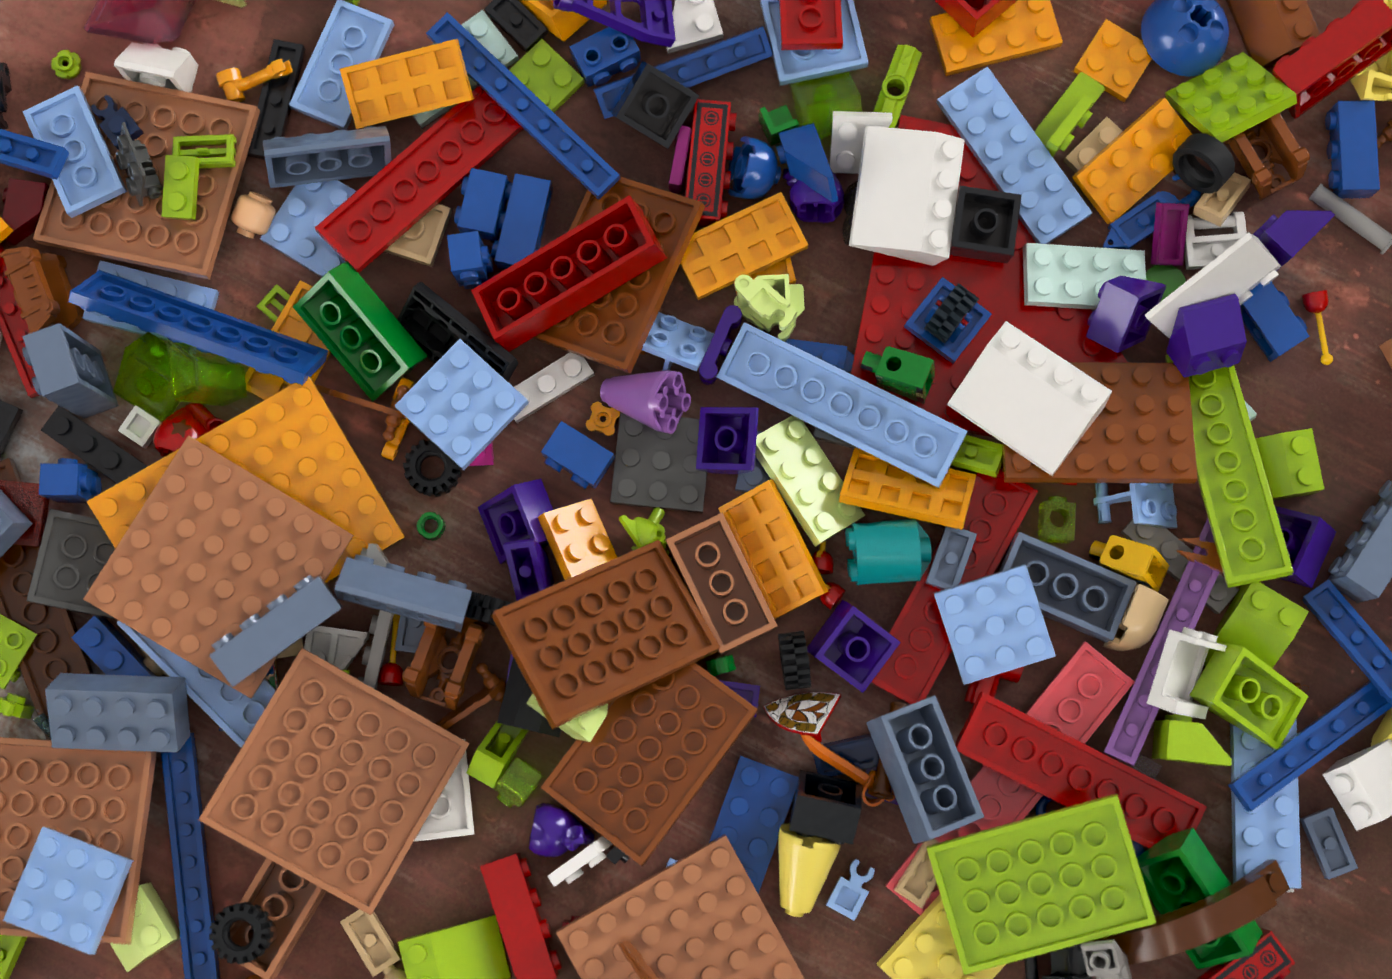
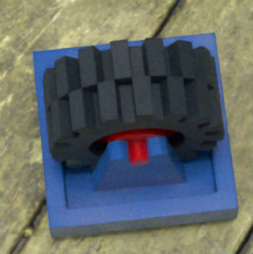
M942 277L905 323L904 328L954 364L992 314L977 303L979 298L958 283V285L954 286Z

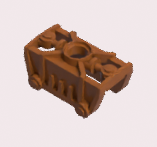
M1280 113L1259 123L1257 135L1254 130L1249 131L1247 129L1225 141L1226 145H1230L1248 177L1251 179L1250 185H1254L1260 195V200L1300 180L1307 168V161L1310 160L1309 151L1305 147L1299 146ZM1253 145H1260L1264 148L1265 157L1263 159H1259L1252 147ZM1274 163L1283 165L1291 179L1286 181L1282 175L1275 174L1272 170L1275 167Z
M27 246L7 249L0 253V257L4 259L7 267L5 275L14 287V298L21 308L20 316L23 320L26 319L30 330L28 334L58 323L72 331L83 320L84 310L78 305L69 303V294L72 288L65 272L67 263L64 256L50 252L40 254L38 249Z
M465 617L461 632L458 631L456 639L451 638L448 644L445 635L447 628L423 622L425 626L423 635L411 666H407L403 671V681L406 682L405 685L412 697L457 712V704L465 692L466 680L478 648L482 646L481 641L484 639L485 629H488L489 625ZM450 653L458 655L454 669H446L443 664L445 656ZM437 675L436 680L440 681L438 688L431 690L428 697L422 696L428 679Z

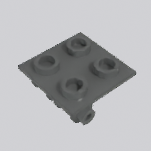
M122 122L121 135L117 136L119 151L116 152V160L120 170H125L127 173L126 184L129 194L136 196L139 206H143L144 197L149 196L150 199H156L162 195V185L155 168L152 167L153 163L150 160L146 145L142 144L140 140L132 141L125 122Z

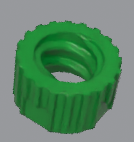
M425 512L416 522L417 531L424 539L434 541L444 535L446 525L439 514ZM433 519L437 521L438 527L435 532H426L425 524L427 520Z
M733 654L706 661L708 672L713 676L736 670Z

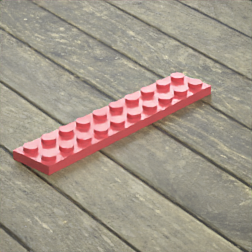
M1085 641L1025 714L1085 744L1135 681ZM982 765L970 782L984 818L934 839L938 842H944L1023 820L1043 795ZM920 842L885 884L890 891L919 915L940 894L938 885L935 886L922 908L893 889L923 842Z

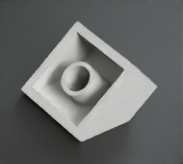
M144 41L143 44L132 42L114 62V66L126 80L190 93L192 92L198 69V63L189 51L178 47H173L172 50L163 49L160 45L149 41Z
M1391 739L1336 761L1322 774L1356 831L1392 816Z

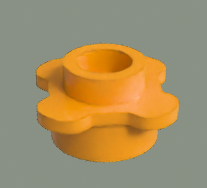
M601 402L593 403L591 405V417L586 421L587 429L591 432L596 430L604 433L605 436L613 435L615 433L616 419L620 417V411L612 407H605ZM602 416L606 417L604 422L600 421Z

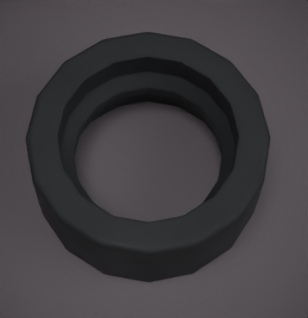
M1195 133L1190 135L1173 154V166L1178 176L1188 186L1202 193L1217 192L1235 171V161L1231 152L1222 142L1208 134ZM1195 156L1204 160L1213 171L1201 165Z

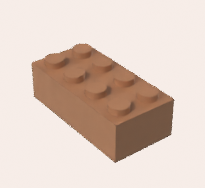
M723 512L666 539L667 546L696 606L720 646L718 650L720 656L777 629L778 625Z
M266 858L240 903L251 902V905L257 904L261 906L260 910L267 911L269 914L267 916L268 920L273 922L271 932H274V935L269 941L271 943L270 947L264 951L265 953L262 956L240 965L263 979H274L277 977L327 891ZM244 920L236 921L230 929L232 941L240 946H245L251 942L254 934L251 924Z

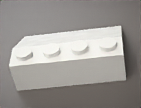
M866 126L849 246L931 266L949 259L965 139L932 131Z
M1248 232L1148 311L1145 316L1170 339L1179 308L1231 294H1236L1240 305H1242L1253 296L1250 290L1259 283L1263 287L1279 275L1276 270L1281 265L1259 238Z
M1006 321L987 344L949 400L948 406L1053 476L1105 408L1112 391Z

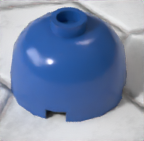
M745 136L740 139V141L744 142L742 147L735 146L732 161L730 160L728 171H731L733 189L730 188L728 193L736 198L756 199L763 197L771 190L773 184L776 185L779 182L781 167L778 166L774 150L766 142Z

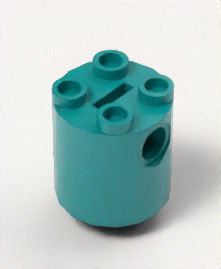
M916 519L852 523L851 528H845L846 546L849 548V551L852 550L853 558L847 559L848 577L851 582H856V585L920 581L931 562L930 537Z

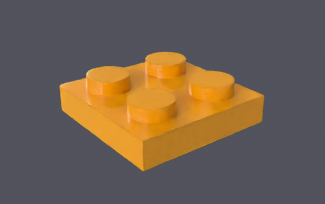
M1106 19L1073 72L1077 75L1080 72L1085 73L1105 87L1104 91L1125 102L1152 58L1148 54L1142 40Z

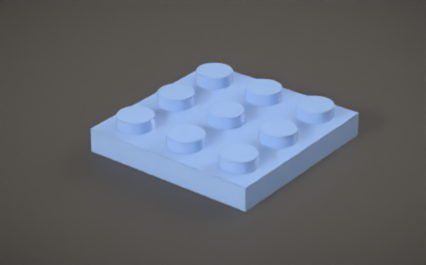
M760 0L780 86L868 67L869 62L853 0H841L842 49L781 50L779 0Z
M338 180L295 185L274 216L268 232L262 235L260 239L280 253L323 277L328 271L346 261L316 232L315 227L356 191Z
M459 339L394 406L464 471L529 402L467 344Z
M1026 564L934 593L964 685L1056 656Z
M42 827L3 921L86 954L95 955L133 860L51 828Z

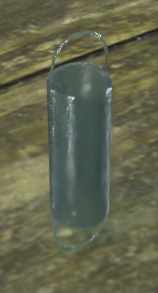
M40 713L33 722L51 739L49 718L44 713Z

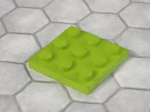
M1245 52L1235 55L1212 69L1206 70L1203 74L1165 92L1167 101L1178 113L1201 133L1215 137L1222 143L1297 104L1296 93Z

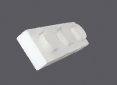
M569 352L516 385L514 388L529 403L514 418L515 422L519 423L593 377L594 372L585 358Z

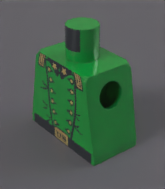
M886 346L882 356L866 351L861 363V369L875 373L876 383L879 387L922 404L925 403L935 378L933 359L890 346Z

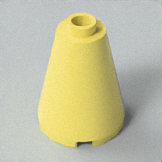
M790 823L782 824L778 832L780 906L785 909V913L788 915L803 917L804 913L811 912L841 845L831 843L822 837L800 836L795 831L789 830Z

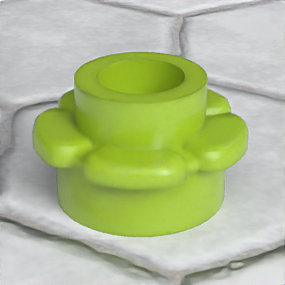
M62 50L52 59L51 67L56 71L55 74L59 78L73 79L81 72V59L75 52L71 53L69 50Z

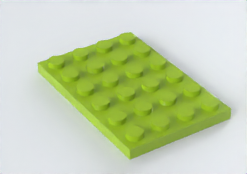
M1117 794L926 846L964 975L1156 923Z

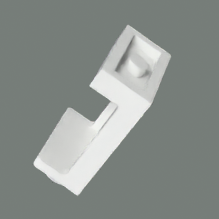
M1183 627L1182 632L1169 630L1146 704L1174 714L1205 719L1209 707L1193 702V698L1189 695L1201 675L1209 648L1225 652L1227 646L1216 642L1218 636L1187 627Z

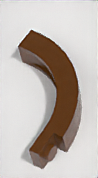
M1266 860L1250 873L1221 891L1183 908L1154 916L1155 924L1092 940V942L1115 940L1127 956L1129 965L1172 956L1206 944L1255 920L1278 905L1276 899L1287 892L1290 887L1277 860Z

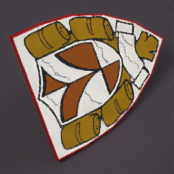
M828 692L794 694L763 706V709L769 719L778 727L792 733L812 736L821 743V731L839 702L841 694Z

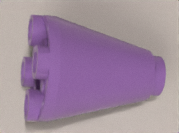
M671 370L614 376L605 379L600 389L601 400L606 402L608 406L656 431L669 434L675 432L683 412L688 411L691 404V396L686 393L682 373Z

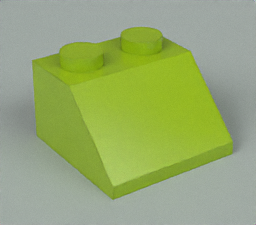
M1173 714L1165 715V720L1155 721L1152 759L1212 766H1232V759L1202 723L1192 722V717Z

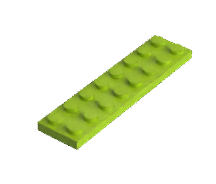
M1169 355L1165 356L1166 363H1174ZM1235 366L1223 367L1208 371L1205 374L1189 376L1198 483L1227 588L1292 575L1293 568Z

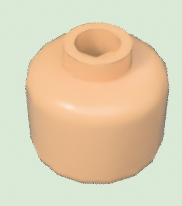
M249 191L248 195H240L230 217L231 221L238 226L236 232L254 239L255 234L265 235L276 214V209L271 205L272 200L253 191Z

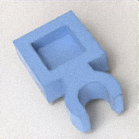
M854 859L850 864L849 872L851 876L849 880L840 876L825 904L854 921L869 894V891L863 889L862 885L871 880L874 875V868L869 867L865 875H858L856 868L860 861Z

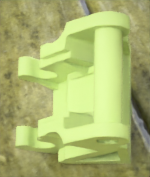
M789 274L758 275L754 280L748 275L738 276L734 284L737 291L734 305L741 309L742 316L746 321L753 323L762 331L770 332L773 326L779 325V329L782 332L778 334V339L785 342L796 327V318L805 310L803 286L801 284H789Z

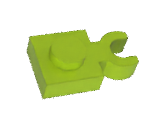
M8 692L7 697L0 696V713H3L5 716L31 719L35 707L25 704L27 698Z

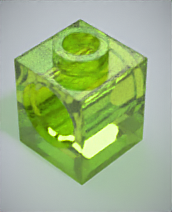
M1059 496L1048 497V501L1042 502L1039 505L1038 540L1065 544L1074 541L1076 503L1067 502L1066 497ZM1051 512H1058L1063 516L1064 524L1062 527H1056L1051 523Z
M516 757L494 786V789L499 792L496 798L509 808H512L514 804L517 807H522L544 775L520 757Z

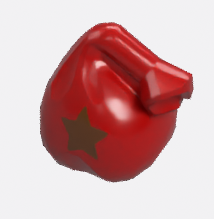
M193 402L172 413L162 421L156 429L153 443L164 458L178 450L188 435L197 439L227 421L215 417L202 403Z

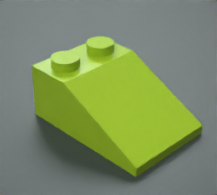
M1312 428L1255 438L1273 501L1313 495L1325 490Z
M1260 582L1245 584L1239 588L1213 635L1218 636L1217 643L1225 642L1243 646L1273 668L1296 636L1309 611ZM1209 648L1204 662L1205 667L1208 664L1210 658L1212 657L1215 649Z
M1220 642V644L1227 646L1225 652L1214 651L1189 696L1201 705L1209 707L1208 710L1276 750L1283 743L1309 696L1245 647Z
M496 915L407 937L398 942L406 979L512 978Z

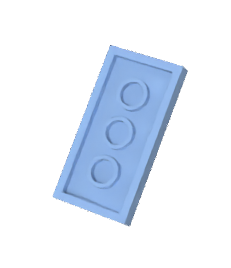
M337 0L289 103L290 108L339 129L347 130L353 116L340 69L379 59L394 27L393 20L346 1Z
M78 85L23 111L34 139L65 147L70 153L58 179H52L67 215L73 218L127 192L83 90Z
M101 260L97 271L102 270L215 310L219 297V292L216 289ZM84 311L82 317L89 322L172 342L165 336L154 332H144L137 326L126 322L113 321L109 316L98 312ZM172 342V343H176V344H180V345H184V346H188V347H192V348H195V349H196V347H193V346L188 345V344H185V343Z

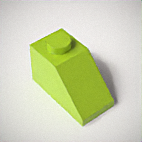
M496 721L476 749L466 773L494 789L509 767L529 730L497 723Z

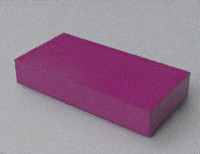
M681 126L679 129L669 179V192L680 194L682 192L691 144V127Z
M1157 202L1150 264L1183 266L1189 204Z

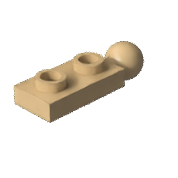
M359 909L340 921L373 977L383 972L385 975L384 979H406L405 971L394 966V963L402 959L374 911L372 915H369Z

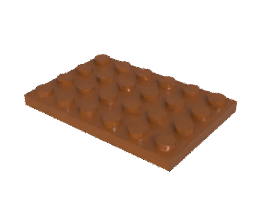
M620 177V180L599 200L587 190L569 231L630 195L643 210L667 259L532 339L631 374L703 214L705 205L701 201Z
M1069 362L1110 389L1112 393L1105 408L1053 476L1002 443L1004 482L1195 483L1198 479L1189 377L1184 378L1174 363Z
M660 540L495 610L492 614L493 620L552 729L714 654L720 649L718 642Z
M692 663L608 703L607 716L591 742L576 739L540 788L639 865L644 866L753 719L758 709L698 664Z

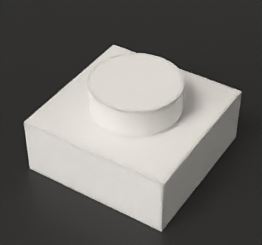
M135 405L118 431L147 449L154 438L157 427L162 422Z

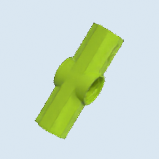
M907 44L897 45L873 112L892 113L893 119L889 128H895L922 56L920 51ZM897 87L901 90L902 94L892 96L888 93L887 89Z

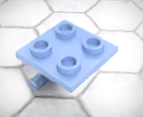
M659 312L642 351L665 359L662 371L670 370L672 363L697 371L714 333L700 326H694L678 320L674 316Z
M1095 483L1096 498L1093 499V502L1098 510V523L1107 524L1112 522L1111 504L1131 501L1134 524L1170 529L1177 528V508L1173 493L1174 483H1129L1130 491L1111 496L1108 494L1107 483Z

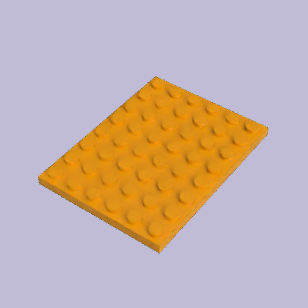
M308 377V380L303 385L294 383L195 439L354 535L325 583L340 575L347 557L355 559V555L361 554L362 548L368 549L369 543L378 544L381 550L405 537L311 377ZM179 449L86 501L115 549Z

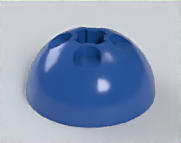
M1155 0L1143 15L1141 36L1148 54L1163 69L1180 76H1198L1206 70L1215 67L1224 55L1229 40V24L1224 10L1216 0Z

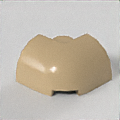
M1136 585L1114 639L1104 643L1103 647L1122 652L1140 648L1148 643L1157 631L1168 599L1146 586Z

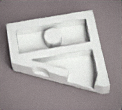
M316 626L306 634L304 649L340 670H347L369 639L370 633Z

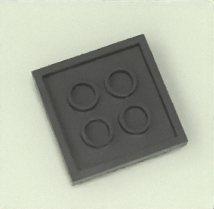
M620 412L610 503L703 513L707 472L696 469L700 419L681 417L675 432L669 434L656 431Z
M49 509L27 602L115 619L83 600L115 550V547L96 518Z

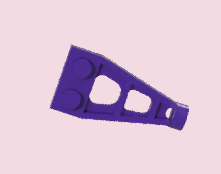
M553 0L555 9L578 13L640 41L670 48L676 41L671 0H609L610 13L593 6V0ZM620 2L638 3L640 5L641 23L624 17L621 13Z

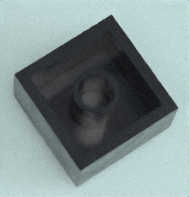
M642 60L611 114L668 149L700 95Z
M959 186L950 255L1007 264L1014 256L1022 195Z
M800 770L792 802L789 830L795 831L803 837L817 836L826 838L829 842L838 845L845 843L853 845L862 810V784Z

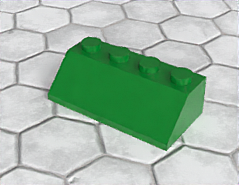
M347 261L328 271L293 306L372 402L399 382L402 377L409 374L427 357L426 353Z
M1193 827L1166 836L1137 857L1147 894L1160 914H1165L1198 902L1231 885ZM1253 920L1222 937L1185 952L1197 970L1252 955L1263 932L1256 921Z

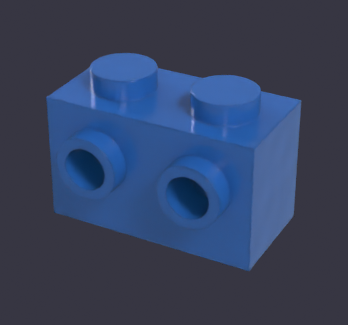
M610 27L569 46L571 57L584 78L587 87L594 84L595 86L603 85L611 79L612 75L620 71L623 73L629 72L641 61L640 49L634 38Z
M471 168L469 177H464L462 182L461 194L464 195L462 206H457L454 223L457 224L460 233L478 231L481 239L497 240L499 217L501 211H504L506 204L505 192L509 182L507 175Z
M478 231L447 235L451 272L458 285L464 286L465 289H474L489 280L488 273L493 272L492 257L489 254L488 247L484 246Z
M563 421L559 423L541 451L543 457L547 458L544 462L547 466L559 473L562 469L572 474L570 480L584 489L588 485L596 489L615 460L612 452Z
M69 458L58 459V464L40 463V496L58 503H87L86 501L101 493V479L98 477L97 472L88 469L87 464L78 463V460Z

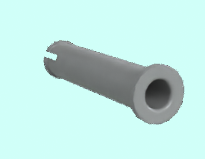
M1322 183L1319 184L1309 197L1310 201L1312 200L1326 211H1332L1335 214L1334 217L1378 247L1382 255L1392 245L1391 233L1327 189Z

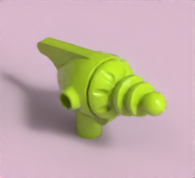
M655 507L648 519L635 517L631 520L626 515L619 516L620 523L637 548L660 540L664 549L666 548L665 529L659 524L665 515L663 509Z

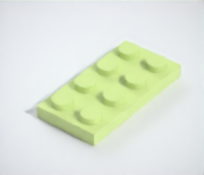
M790 416L757 435L756 458L770 479L774 480L781 496L815 547L865 516L860 507L839 502L843 481L802 420Z

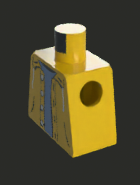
M1115 535L1109 537L1107 544L1095 540L1089 550V557L1098 560L1103 568L1136 581V585L1141 584L1156 592L1159 591L1170 566L1155 547Z

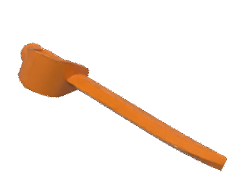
M801 735L806 746L817 757L859 784H862V799L866 805L874 807L886 800L865 797L866 790L873 788L876 771L871 770L868 774L818 742L812 736ZM894 795L893 799H891V800H886V801H889V802H890V801H893V800L895 799V795Z

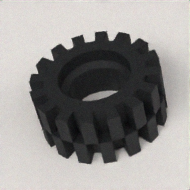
M430 439L429 441L420 440V444L417 446L413 444L410 447L412 449L411 452L405 455L406 463H403L404 475L409 484L419 493L430 497L431 495L441 496V493L444 492L447 494L451 491L450 488L452 486L456 487L458 484L457 479L458 477L461 478L462 474L460 467ZM430 456H437L444 462V471L436 479H428L421 472L423 461Z
M472 592L465 617L497 627L492 618L493 612L511 604V602Z
M804 631L778 634L785 690L810 688L811 676Z
M251 902L230 905L224 908L222 912H219L214 917L216 918L215 922L211 923L210 929H213V931L209 934V940L214 942V945L211 946L213 951L217 950L219 952L217 956L220 959H227V963L244 964L262 956L265 953L264 951L270 947L271 943L269 941L274 935V932H271L273 922L268 920L267 916L269 914L267 911L260 910L261 906L257 904L251 905ZM238 920L247 921L253 928V938L245 946L235 944L230 937L231 926Z

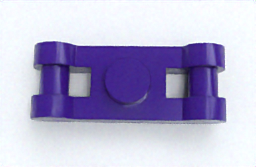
M730 305L724 310L701 362L699 377L701 382L706 385H711L717 380L718 369L716 365L720 356H727L733 341L729 339V335L732 330L739 328L741 325L742 311L736 305Z

